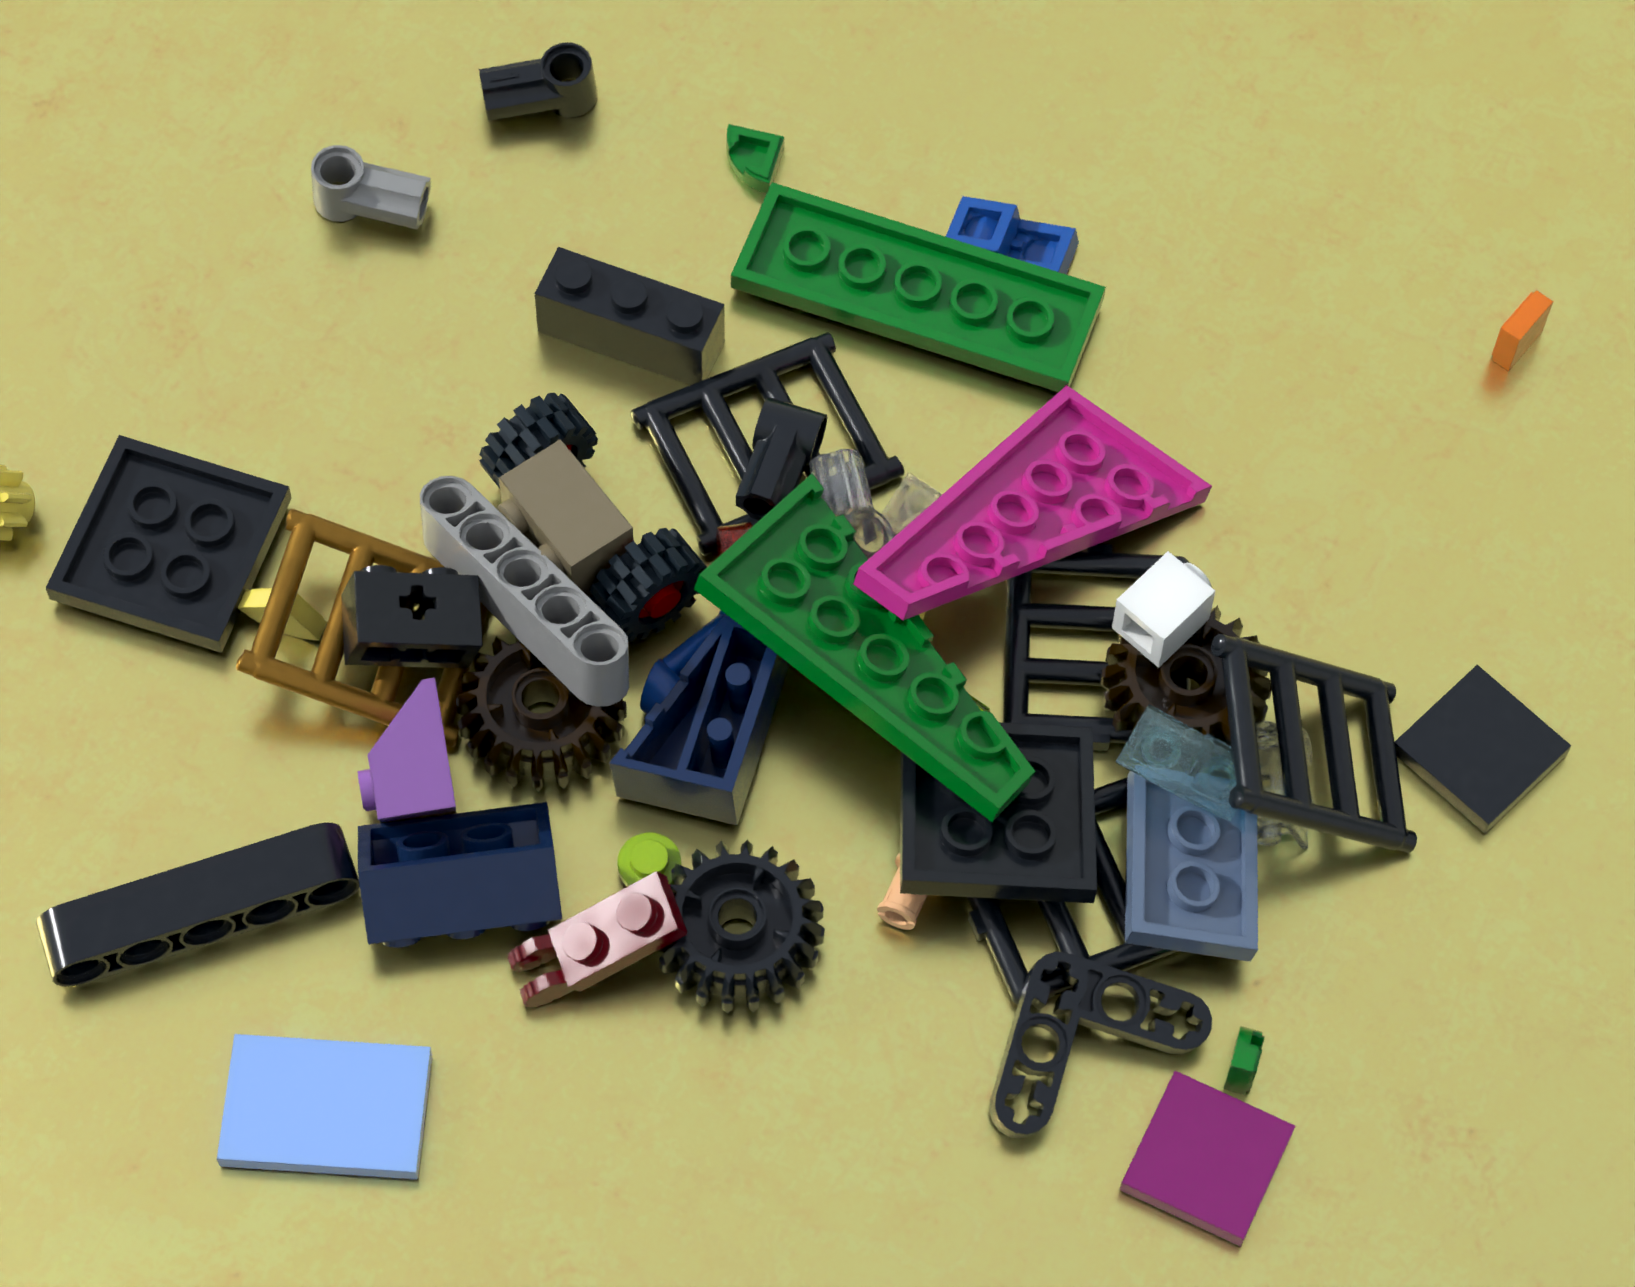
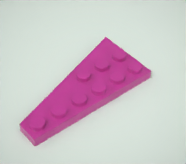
M1066 385L860 566L853 585L900 619L906 620L1204 503L1212 485Z

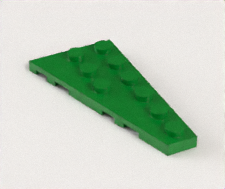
M812 473L701 572L694 590L989 821L993 822L1028 786L1035 770L992 712L981 711L965 690L964 685L967 679L954 662L947 665L933 647L931 642L934 635L920 616L916 615L902 620L853 585L859 567L868 558L853 540L856 531L843 514L836 517L821 497L824 488Z

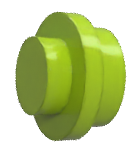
M651 832L641 833L630 838L620 849L617 859L619 876L627 887L655 871L666 875L669 884H674L671 870L675 867V864L681 865V855L675 843L664 835Z

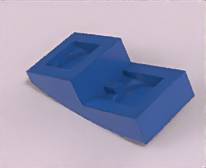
M962 196L945 236L1066 275L1079 244L1076 228L1023 220L1020 218L1017 205Z

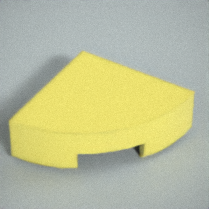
M272 588L245 590L237 608L260 623ZM297 593L283 634L307 640H320L327 621Z

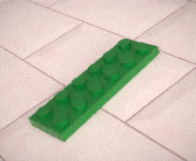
M773 182L768 189L731 273V288L1060 392L1066 385L1070 387L1103 303L1106 288L1089 281Z

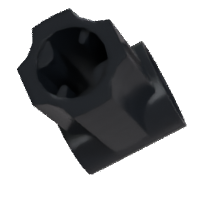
M572 42L559 43L552 46L544 53L541 59L479 69L488 121L552 110L557 115L566 118L578 117L590 111L597 101V87L590 54L584 47ZM566 79H576L570 82H562Z
M771 397L766 399L753 436L752 448L754 450L737 490V507L748 513L750 518L760 520L799 485L805 467L813 466L819 453L827 425V414Z

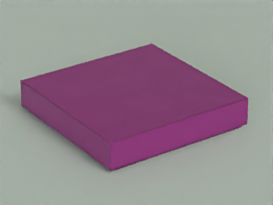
M1175 1070L1121 1182L1119 1190L1241 1247L1293 1134L1295 1125Z

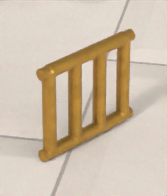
M290 509L286 516L285 530L290 531L291 534L251 651L244 649L243 654L237 660L236 670L251 675L258 680L389 726L403 707V704L395 702V698L405 667L379 666L371 693L335 680L344 654L341 594L354 571H360L365 567L372 566L373 563L391 566L400 573H422L431 568L444 566L438 560L313 514ZM317 542L350 555L312 670L309 671L275 659L313 544ZM480 602L481 627L483 629L488 609ZM471 665L469 668H444L437 689L445 742L450 747H454L459 738V726L453 724L457 713L456 698L458 694L463 693L461 679L464 672L470 671Z

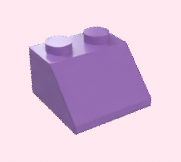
M435 678L421 680L368 753L370 769L357 771L363 809L365 811L376 810L378 820L381 823L457 811Z

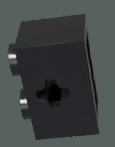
M374 565L365 567L360 571H354L341 594L345 665L469 668L483 646L478 575H458V571L446 567L431 568L422 573H400L391 566Z

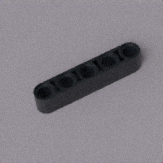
M332 822L319 823L59 904L42 913L38 917L36 925L52 981L59 986H77L339 903L354 895L359 890L360 884L340 825Z

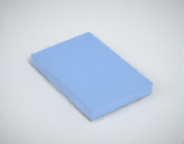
M234 1034L217 1153L219 1166L418 1180L432 1061L431 1047Z

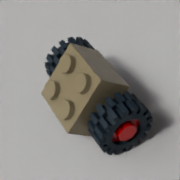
M555 392L547 393L544 400L539 395L531 399L528 408L525 409L522 404L513 410L515 416L510 420L504 417L497 424L500 431L490 432L485 439L488 445L482 447L479 454L482 457L479 460L480 465L500 489L502 503L497 506L498 511L541 551V555H545L624 631L628 637V642H633L636 637L639 640L648 638L651 630H654L657 634L665 629V622L670 619L675 622L682 616L679 612L684 607L690 608L697 601L693 595L699 593L694 588L699 574L707 566L679 532L673 528L670 531L667 528H661L656 535L652 532L642 535L641 543L636 544L634 542L631 524L585 470L586 465L583 463V460L592 458L595 452L592 447L598 443V438L595 435L597 433L565 395L560 394L557 396Z

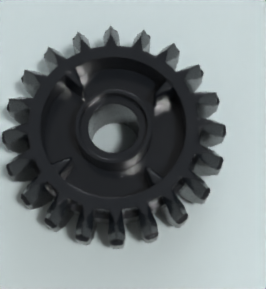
M748 839L740 847V854H729V848L721 840L716 845V858L709 859L703 852L696 849L692 854L693 870L679 864H675V867L671 870L674 884H670L688 933L686 936L657 951L664 952L659 957V967L664 974L677 972L675 987L680 993L698 985L696 997L697 1002L702 1007L711 1001L714 994L721 996L722 1009L727 1014L733 1010L734 998H746V1005L752 1012L759 1008V994L766 993L771 1000L779 1004L784 999L783 983L799 989L804 983L802 968L814 969L818 962V951L814 947L824 942L825 928L817 923L823 919V904L818 900H811L815 895V885L811 878L797 880L799 865L795 862V859L777 867L778 852L773 846L766 850L762 857L759 858L753 856V845ZM741 918L749 921L753 928L743 934H732L721 926L730 919Z

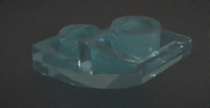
M1149 704L1118 756L1116 763L1172 794L1231 822L1238 810L1232 808L1229 804L1230 792L1236 786L1232 747L1208 733L1206 736Z

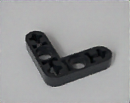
M1058 951L1044 955L1030 968L1024 982L990 1099L989 1112L992 1122L1001 1133L1008 1137L1019 1139L1032 1136L1047 1125L1054 1110L1078 1024L1169 1054L1181 1055L1191 1052L1207 1040L1212 1030V1016L1209 1007L1201 998L1190 992L1077 955ZM1056 967L1065 971L1063 975L1064 981L1067 984L1073 985L1072 991H1064L1057 998L1052 1013L1055 1015L1064 1014L1066 1016L1065 1023L1050 1014L1030 1012L1031 1004L1039 1010L1046 1005L1050 993V985L1041 981V975H1050ZM1122 986L1133 995L1135 1012L1130 1019L1118 1021L1105 1013L1101 1001L1107 987ZM1150 996L1158 999V1003L1152 1010L1153 1012L1171 1016L1180 1007L1187 1010L1186 1021L1195 1025V1031H1189L1180 1039H1177L1173 1036L1174 1026L1156 1018L1148 1023V1030L1142 1029L1140 1025L1150 1010ZM1041 1027L1053 1035L1056 1042V1053L1052 1060L1040 1063L1027 1057L1022 1048V1037L1027 1029ZM1013 1066L1027 1075L1048 1077L1047 1086L1039 1080L1032 1084L1028 1104L1037 1108V1116L1029 1115L1021 1124L1013 1121L1014 1110L1005 1106V1098H1015L1021 1092L1025 1080L1023 1075H1012Z

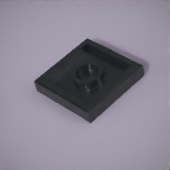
M1476 665L1395 741L1397 757L1483 833L1489 831L1566 757L1571 748V745L1479 665Z

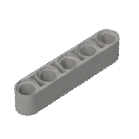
M441 476L430 480L424 485L420 492L423 540L427 550L444 567L458 571V575H478L480 602L578 699L588 705L600 707L610 706L624 698L629 690L628 637L624 631L551 560L542 555L541 551L469 482L455 476Z

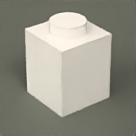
M1167 551L1116 600L1112 629L1159 668L1209 620L1215 590L1211 587L1207 576L1198 567L1191 563L1183 564Z

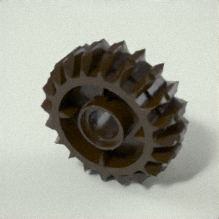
M1217 605L1211 610L1209 620L1159 668L1121 635H1118L1119 644L1112 643L1109 646L1105 659L1108 665L1102 669L1101 685L1107 689L1104 692L1103 705L1105 711L1116 712L1112 723L1115 727V732L1133 729L1129 739L1132 750L1148 742L1153 745L1151 757L1154 759V762L1161 759L1165 751L1176 753L1175 760L1180 768L1187 763L1188 756L1191 753H1196L1199 760L1206 767L1213 760L1214 748L1230 758L1233 752L1222 659L1212 654L1211 644L1214 637L1218 634L1240 638L1243 629L1240 618L1224 625L1219 622L1221 611ZM1257 635L1242 637V639L1260 644ZM1248 667L1255 724H1261L1265 720L1268 705H1266L1265 701L1270 699L1271 680L1265 677L1268 675V672ZM1189 678L1197 682L1200 687L1193 690L1182 689L1173 680Z
M496 636L492 643L494 656L478 652L473 660L475 671L464 672L461 679L464 693L458 694L456 698L457 713L462 716L458 721L461 737L470 740L468 742L469 754L474 760L485 758V770L491 777L507 768V782L513 788L524 776H530L533 788L539 792L545 784L544 778L555 776L558 785L565 789L569 783L568 772L572 770L588 779L592 773L590 759L607 763L608 758L611 756L608 743H619L622 738V725L619 722L624 721V718L627 717L626 701H623L622 698L619 702L610 706L597 707L588 705L578 699L516 637V643L509 645ZM537 702H549L556 706L551 711L541 714L528 710L531 705Z

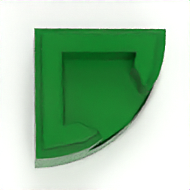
M728 124L727 156L733 171L745 184L767 194L771 183L774 182L784 151V136Z
M1240 1026L1223 1089L1243 1095L1247 1091L1250 1092L1262 1053L1261 1048L1265 1036L1262 1035L1263 1032Z

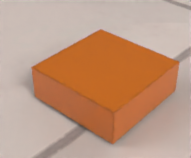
M1537 290L1527 296L1501 326L1492 352V361L1507 371L1511 370L1543 332L1553 304L1551 299Z

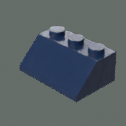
M547 802L358 826V877L368 944L383 943L387 947L400 948L413 945L420 941L422 937L447 934L448 937L453 939H469L481 935L485 929L511 926L515 930L531 931L545 927L549 921L562 919Z

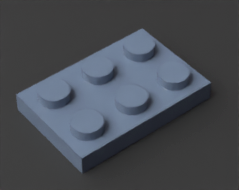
M1140 763L1133 764L1127 775L1125 943L1251 962L1258 951L1257 815L1249 814L1230 806L1229 795L1233 787L1236 786V778Z

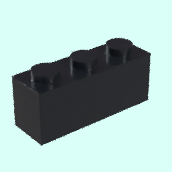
M561 247L557 248L534 293L538 332L689 385L708 378L725 343V304Z

